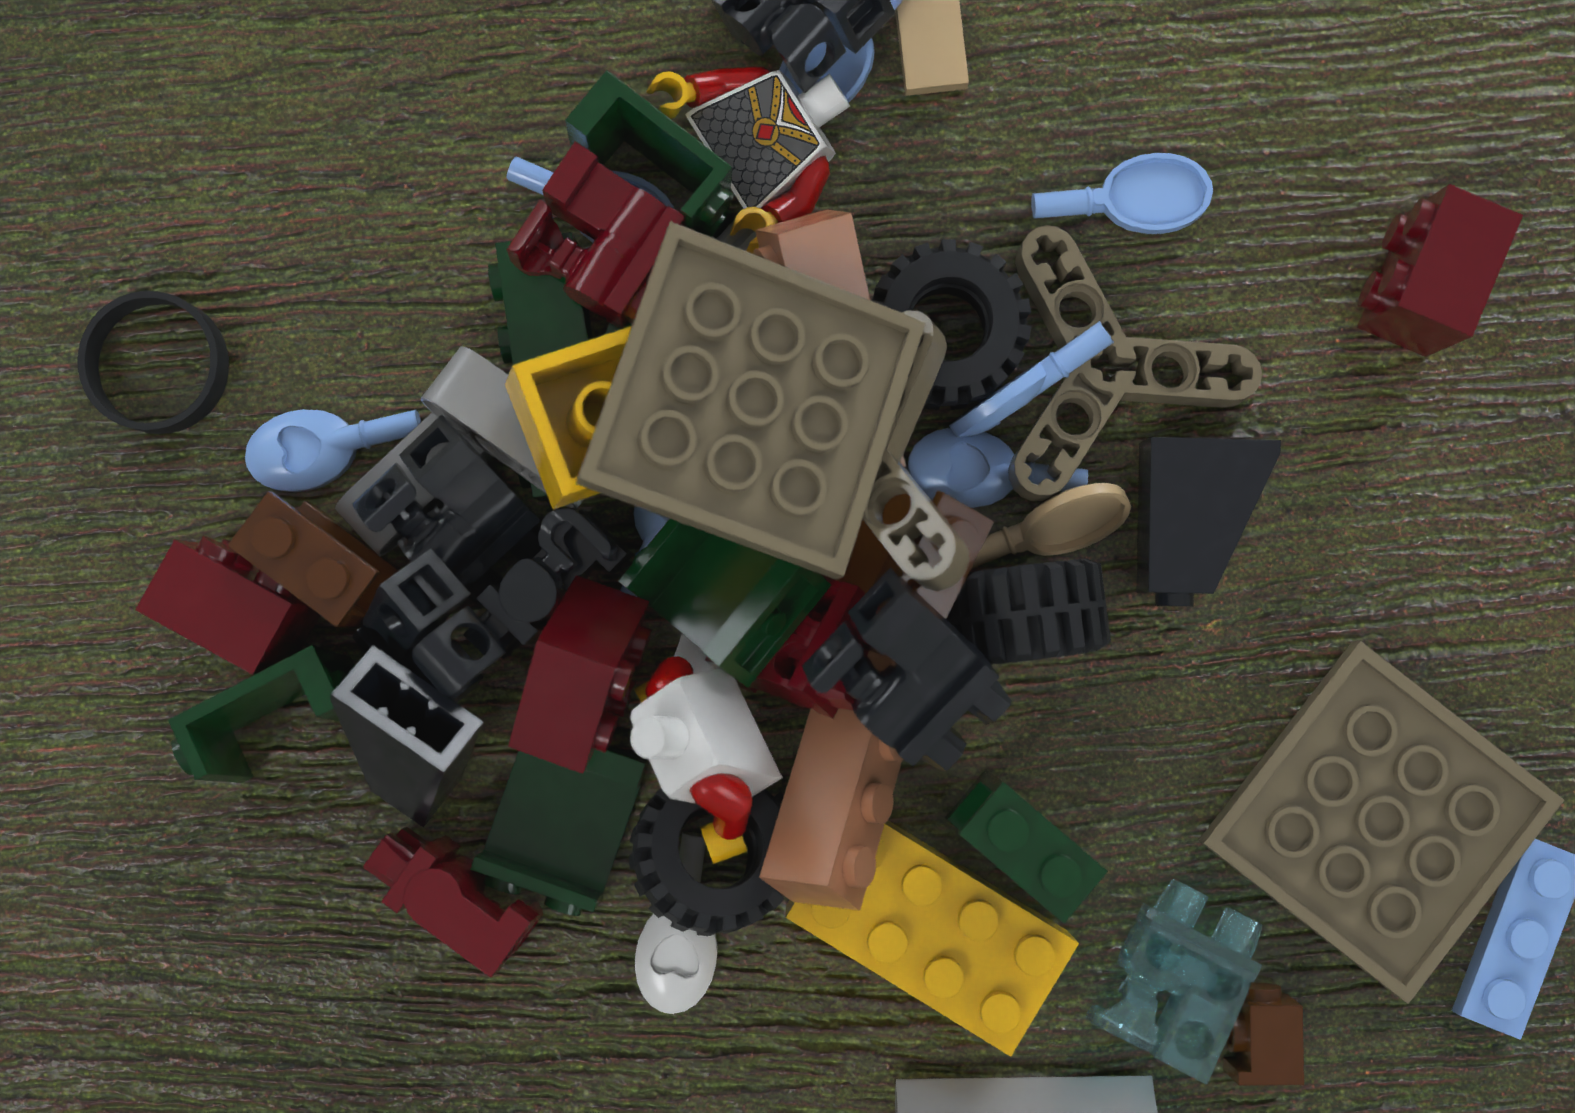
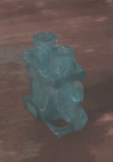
M1172 879L1160 895L1154 908L1143 903L1135 919L1137 922L1129 932L1121 948L1118 965L1124 968V971L1128 974L1118 989L1123 994L1121 1001L1107 1009L1099 1005H1092L1086 1013V1018L1093 1025L1145 1052H1149L1156 1059L1207 1085L1246 999L1250 982L1254 983L1262 967L1261 964L1253 961L1251 958L1256 950L1263 925L1226 907L1211 938L1194 930L1193 928L1209 897ZM1166 990L1171 995L1155 1024V1014L1158 1006V1001L1155 997L1158 991Z

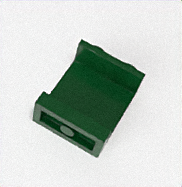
M606 70L565 119L570 147L576 141L597 155L598 162L604 166L623 141H626L693 193L681 208V213L685 215L686 228L716 239L724 231L733 215L727 210L734 197V194L731 192L732 166Z
M669 519L648 546L635 556L632 565L618 581L637 597L649 601L648 605L697 645L702 650L701 652L747 688L832 586L820 573L673 519Z
M311 645L168 719L176 737L171 741V748L179 766L188 775L193 774L195 780L244 783L253 778L254 776L233 732L306 695L317 718L339 721L330 701V696L355 667L352 658Z
M610 745L606 753L598 750L594 751L582 774L518 751L484 850L474 857L470 869L485 874L483 883L495 890L519 895L522 888L545 895L544 905L555 911L572 916H580L582 909L594 912L602 899L650 762L649 759Z
M986 769L945 817L960 830L958 833L1063 924H1065L1108 872L1006 783Z

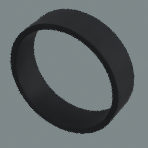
M158 291L129 293L105 305L87 325L78 350L79 378L86 396L95 408L105 417L119 425L151 434L178 432L201 421L213 410L220 400L229 374L227 347L216 324L203 311L174 295ZM151 305H172L183 308L197 320L209 344L210 370L206 384L198 398L180 414L160 422H134L122 415L111 404L103 390L99 375V358L103 343L111 329L123 317L137 309Z

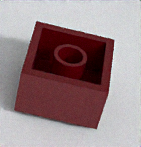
M1448 184L1427 199L1420 198L1410 211L1405 214L1398 213L1387 229L1382 242V248L1389 252L1381 271L1372 272L1359 295L1357 304L1364 308L1357 328L1424 357L1473 337L1523 215L1452 184Z
M202 536L199 543L174 539L138 603L136 611L252 675L301 651L320 614L227 546L230 542L229 540L223 539L220 543L207 536Z
M575 576L537 640L508 747L582 774L595 750L603 753L607 752L617 728L619 717H624L635 689L636 681L632 680L635 666H640L651 638L652 629L642 626L649 601L581 576Z

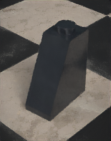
M1150 437L1139 443L1136 593L1155 594V606L1194 607V595L1214 594L1281 453V440Z
M373 645L331 693L330 701L371 792L424 828L461 780L483 721L449 697L441 694L436 688Z

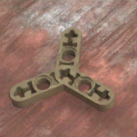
M1045 225L1037 227L1027 234L1016 253L1015 265L1018 275L1058 349L1099 321L1105 327L1114 343L1069 373L1068 378H1063L1014 454L1008 467V476L1013 490L1022 498L1030 501H1045L1056 495L1068 483L1120 400L1227 408L1234 407L1245 401L1260 386L1262 379L1261 364L1255 354L1245 347L1231 344L1126 337L1079 248L1068 232L1057 226ZM1038 245L1045 252L1056 250L1060 257L1053 268L1060 283L1068 276H1072L1074 281L1062 285L1054 294H1050L1047 290L1051 288L1057 279L1051 267L1047 263L1036 265L1033 261V257L1039 250ZM1069 297H1076L1085 301L1092 313L1090 324L1081 328L1066 324L1059 312L1060 302ZM1102 353L1108 355L1109 365L1116 367H1129L1136 360V355L1140 356L1136 371H1117L1108 382L1103 380L1101 370L1091 368V364L1095 363ZM1166 356L1173 358L1179 363L1183 371V380L1180 386L1168 388L1155 380L1152 374L1154 359ZM1227 363L1231 364L1232 374L1242 376L1243 380L1233 387L1232 390H1229L1226 379L1206 377L1198 384L1199 389L1195 388L1199 373H1216ZM1135 375H1136L1137 385H1134V384H1133V380H1134ZM1064 403L1080 405L1089 417L1087 431L1080 435H1071L1064 432L1056 420V412L1059 405ZM1042 432L1047 439L1040 438V433ZM1050 443L1062 448L1055 455L1047 469L1048 474L1054 478V481L1045 478L1038 485L1032 483L1028 479L1032 469L1024 463L1025 460L1032 463L1037 461L1045 453ZM1065 450L1072 451V456L1070 457Z
M907 310L902 313L926 322L921 336L923 342L917 348L863 520L907 575L925 589L939 591L955 585L966 573L969 564V550L964 540L900 461L944 360L947 344L943 333L926 314L920 311ZM896 495H910L911 507L907 516L897 524H884L883 510L887 502ZM922 533L939 548L938 552L942 560L935 567L928 564V556L913 541Z

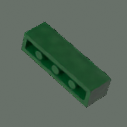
M572 232L561 233L563 240L568 237L579 246ZM512 241L495 243L498 263L488 265V274L495 302L504 301L507 325L498 326L497 330L500 353L504 364L513 363L515 365L593 339L589 309L566 295L563 289L566 284V278L558 279L549 275L529 276L520 271L510 261L507 248ZM519 475L522 488H531L533 498L540 501L549 500L545 492Z

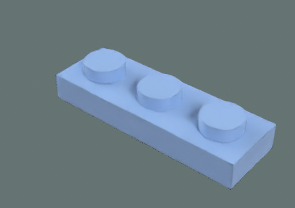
M1537 839L1528 847L1499 885L1453 1005V1012L1521 1040L1575 899V854Z

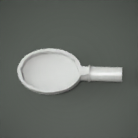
M682 832L679 850L681 862L689 875L700 883L706 848L705 840L700 833ZM652 914L638 939L635 953L637 984L646 1001L657 1010L668 1014L684 1012L698 1003L712 981L718 951L716 934L701 936L697 935V931L689 929L682 932L671 927L672 921L666 917L661 916L658 918Z

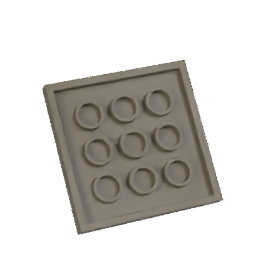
M670 221L575 484L838 580L845 574L926 322Z
M1352 641L1198 841L1395 996L1409 1004L1564 802V799L1363 642Z

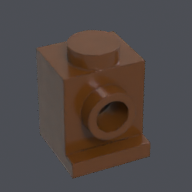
M1258 982L1242 984L1241 993H1234L1235 1012H1228L1226 1015V1041L1229 1051L1235 1052V1057H1223V1070L1239 1086L1304 1085L1303 1005L1288 994L1281 993L1280 985Z

